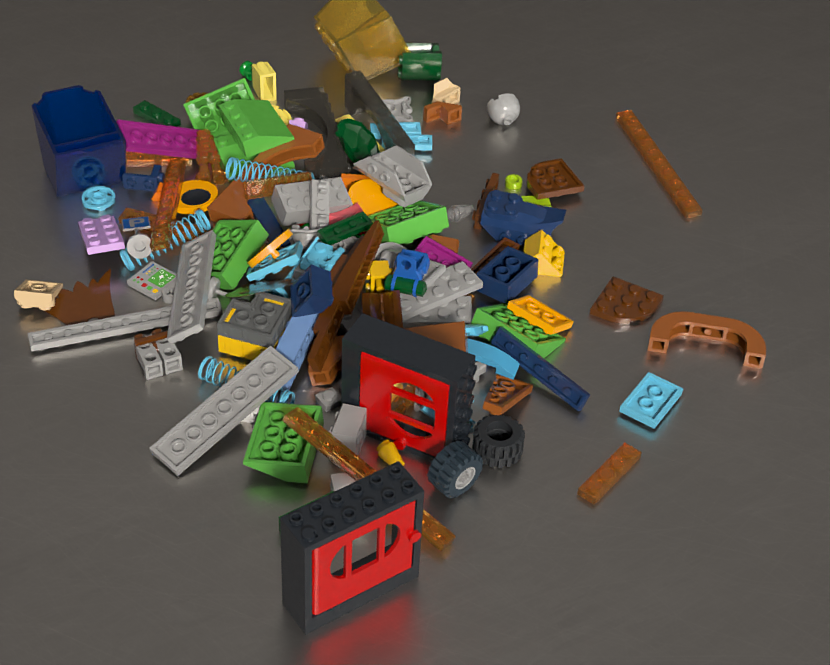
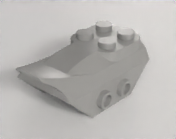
M397 145L354 163V167H352L382 186V193L402 207L422 200L432 186L423 161Z

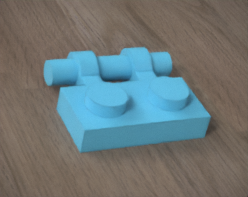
M317 241L301 261L300 269L306 270L312 264L331 271L345 250L339 247L333 252V246Z

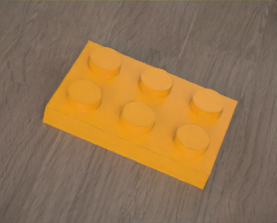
M530 295L511 300L507 306L508 309L513 311L514 315L525 318L529 324L542 328L543 332L550 335L571 328L574 322Z

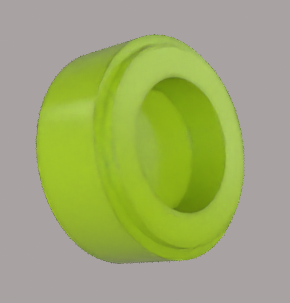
M516 174L508 175L505 178V186L511 190H517L522 187V178Z

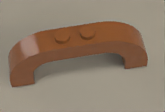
M673 312L660 317L651 328L647 351L667 353L668 344L672 338L691 336L731 343L742 351L743 366L763 368L766 357L765 341L756 329L742 321L694 312Z

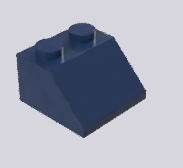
M311 264L290 286L292 317L322 313L333 303L334 297L332 295L330 271Z

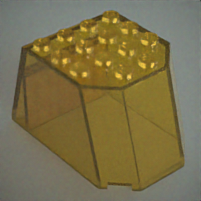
M329 0L313 18L316 23L315 29L322 36L323 42L328 45L332 53H335L334 57L338 63L342 62L341 65L346 72L350 71L348 73L353 80L356 79L360 84L400 66L399 55H402V50L410 52L392 17L377 0Z

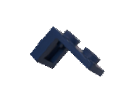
M154 165L151 175L123 173V187L125 189L155 192L159 182L164 183L165 174L162 172L161 165Z

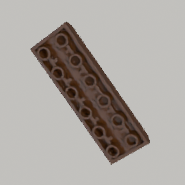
M392 290L385 293H362L363 314L403 328L400 290Z

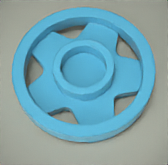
M105 186L88 188L82 194L83 206L92 210L104 211L115 203V193L112 189Z

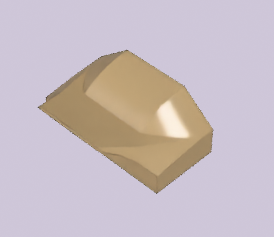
M448 78L435 83L432 103L439 101L455 104L459 102L461 88L452 84Z

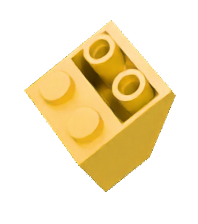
M543 230L525 239L524 253L539 259L538 275L561 277L563 275L565 255L563 248L558 246L551 236Z

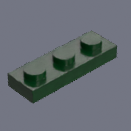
M146 100L133 107V113L153 124L174 127L181 125V119Z
M360 212L317 230V236L323 243L333 245L370 229L373 222L364 212Z

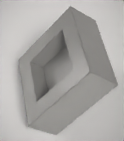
M332 387L315 395V401L322 406L325 412L341 406V397Z

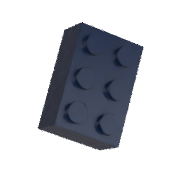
M507 246L477 273V276L483 281V288L476 291L508 304L509 301L513 300L538 277L539 259Z

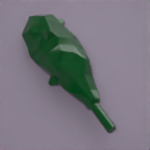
M349 118L339 122L335 135L339 137L344 152L353 163L381 153L373 133L362 122Z

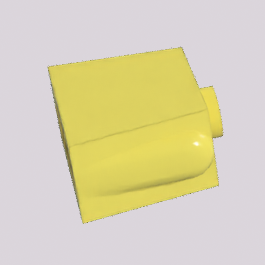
M260 61L257 64H252L253 88L259 100H277L276 72L268 62Z

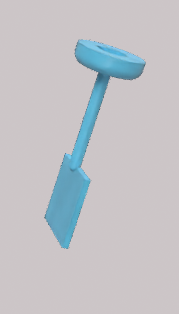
M316 237L315 240L304 251V253L300 257L299 262L296 265H294V267L285 279L292 278V276L294 275V269L301 263L304 257L308 254V252L319 239L318 237ZM285 286L265 291V293L288 298L287 292L283 289Z

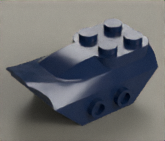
M493 190L487 195L480 224L496 241L500 242L506 237L520 244V246H524L525 239L540 230L551 236L552 231L563 223L567 210L524 202L522 197L516 193Z

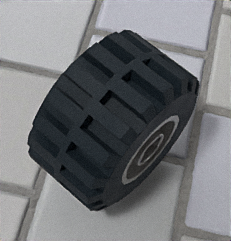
M463 441L452 442L444 447L433 459L428 469V480L446 497L456 498L465 493L475 483L483 468V460L480 455Z

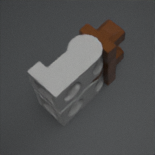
M160 328L153 330L152 335L147 337L143 334L134 336L135 355L143 368L146 380L163 376V370L166 375L183 370L180 352L174 343H170L167 340L168 331L163 332Z

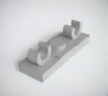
M314 179L310 181V230L329 226V181Z

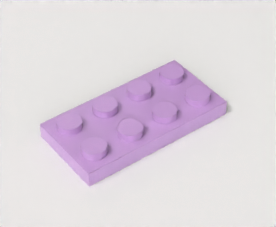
M103 215L97 219L85 218L82 221H78V227L88 255L125 249L124 240L114 216Z

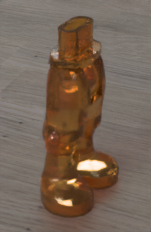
M210 130L197 131L196 162L199 165V172L196 174L195 180L211 182L208 163H210L213 183L215 185L225 184L228 179L226 178L225 171L220 167L221 157L218 154L213 135H211Z

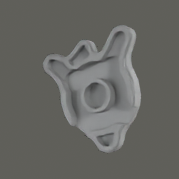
M409 96L399 99H382L380 104L377 105L375 103L368 106L367 112L382 122H413V116L410 115L413 112V108L410 106L411 98Z

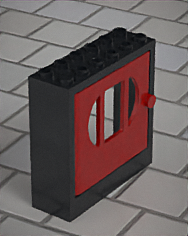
M362 313L342 338L341 407L344 403L367 408L366 436L381 442L389 440L394 442L398 450H404L432 462L437 454L450 443L456 441H463L467 445L470 443L468 434L472 426L469 422L473 413L471 405L474 400L472 391L476 380H473L477 370V365H475L476 355ZM409 383L425 391L433 401L395 387L394 384ZM392 393L434 409V426L391 410Z
M399 461L280 517L282 604L305 635L419 577L424 489ZM392 524L391 544L385 547L386 525ZM377 529L376 552L352 563V541ZM344 546L343 568L331 573L330 566L332 560Z

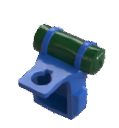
M402 249L394 261L395 269L393 274H388L384 281L385 290H400L402 294L423 297L427 291V284L422 279L430 266L428 254Z

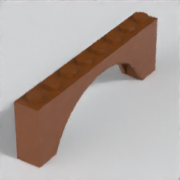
M288 124L287 128L294 136V140L261 152L251 162L256 161L258 164L264 163V165L270 164L271 166L276 165L278 167L294 160L316 158L325 148L323 136L320 133ZM256 163L253 164V166H254V171H255L256 167L258 166ZM262 164L259 165V166H260V173H261V170H262L263 167H264V165H262ZM252 166L250 168L248 175L249 182L252 177ZM266 166V170L268 172L270 166ZM246 168L242 172V181L245 178ZM257 168L255 173V183L258 179L259 168ZM265 168L262 172L261 178L265 175ZM240 177L237 181L233 180L207 207L210 220L215 223L219 220H254L252 209L248 205L249 195L255 186L253 179L251 183L247 182V177L244 182H241Z
M465 321L403 328L468 352ZM345 335L335 337L321 372H313L309 364L308 373L312 386L332 384L335 378L342 372V338ZM313 340V342H312V344H311V346H310V351H311V349H312L314 340Z

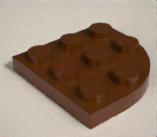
M562 158L537 163L531 167V171L527 174V187L537 200L584 192V184Z
M613 276L590 308V314L619 324H630V321L636 320L642 322L656 312L663 301L664 295Z

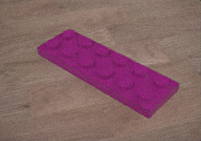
M119 119L115 122V127L125 151L210 161L215 157L204 130Z

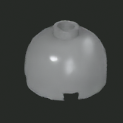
M508 93L498 95V99H491L486 107L488 114L496 124L510 125L517 119L520 113L518 98L514 94Z

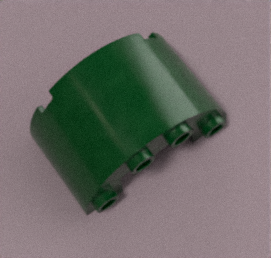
M401 42V47H397V56H399L398 78H401V80L440 81L442 52L439 51V43Z

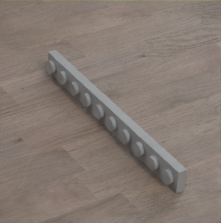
M218 297L208 299L205 319L223 315ZM172 306L30 332L27 334L31 352L169 326Z

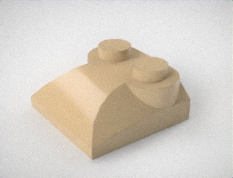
M26 279L14 290V298L17 300V304L21 305V308L39 307L40 310H50L51 307L55 306V297L61 291L63 283Z

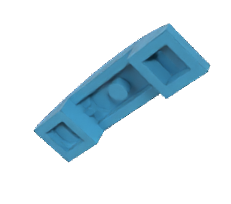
M467 339L468 353L476 355L475 361L495 367L496 374L514 380L520 366L514 358L494 346Z

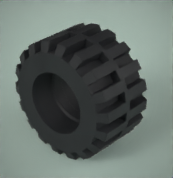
M490 414V417L484 416L482 420L477 422V425L474 427L472 448L482 457L484 465L488 464L492 468L494 466H498V468H503V466L510 467L511 463L516 464L518 459H521L525 430H523L522 424H518V420L511 419L512 417L508 415Z

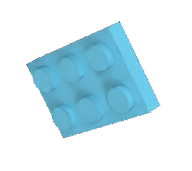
M299 241L278 250L280 255L276 259L272 258L271 254H269L253 268L249 266L246 275L249 282L253 280L259 281L271 272L272 274L278 273L285 266L291 267L296 265L302 254V243Z
M648 372L622 403L619 412L655 429L682 395L683 388Z

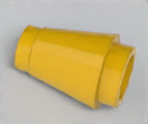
M385 440L376 448L377 455L388 465L399 461L404 466L405 462L394 442Z

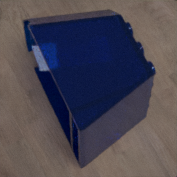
M76 85L44 92L42 99L32 105V111L43 166L57 197L85 191L94 186H105L122 182V175L126 173V140L101 91L95 90L92 92L83 89V86Z

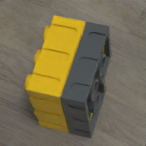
M265 292L255 294V298L251 303L232 298L217 323L219 352L241 358L244 357L253 361L269 346L276 349L278 340L283 335L286 324L292 317L291 299Z

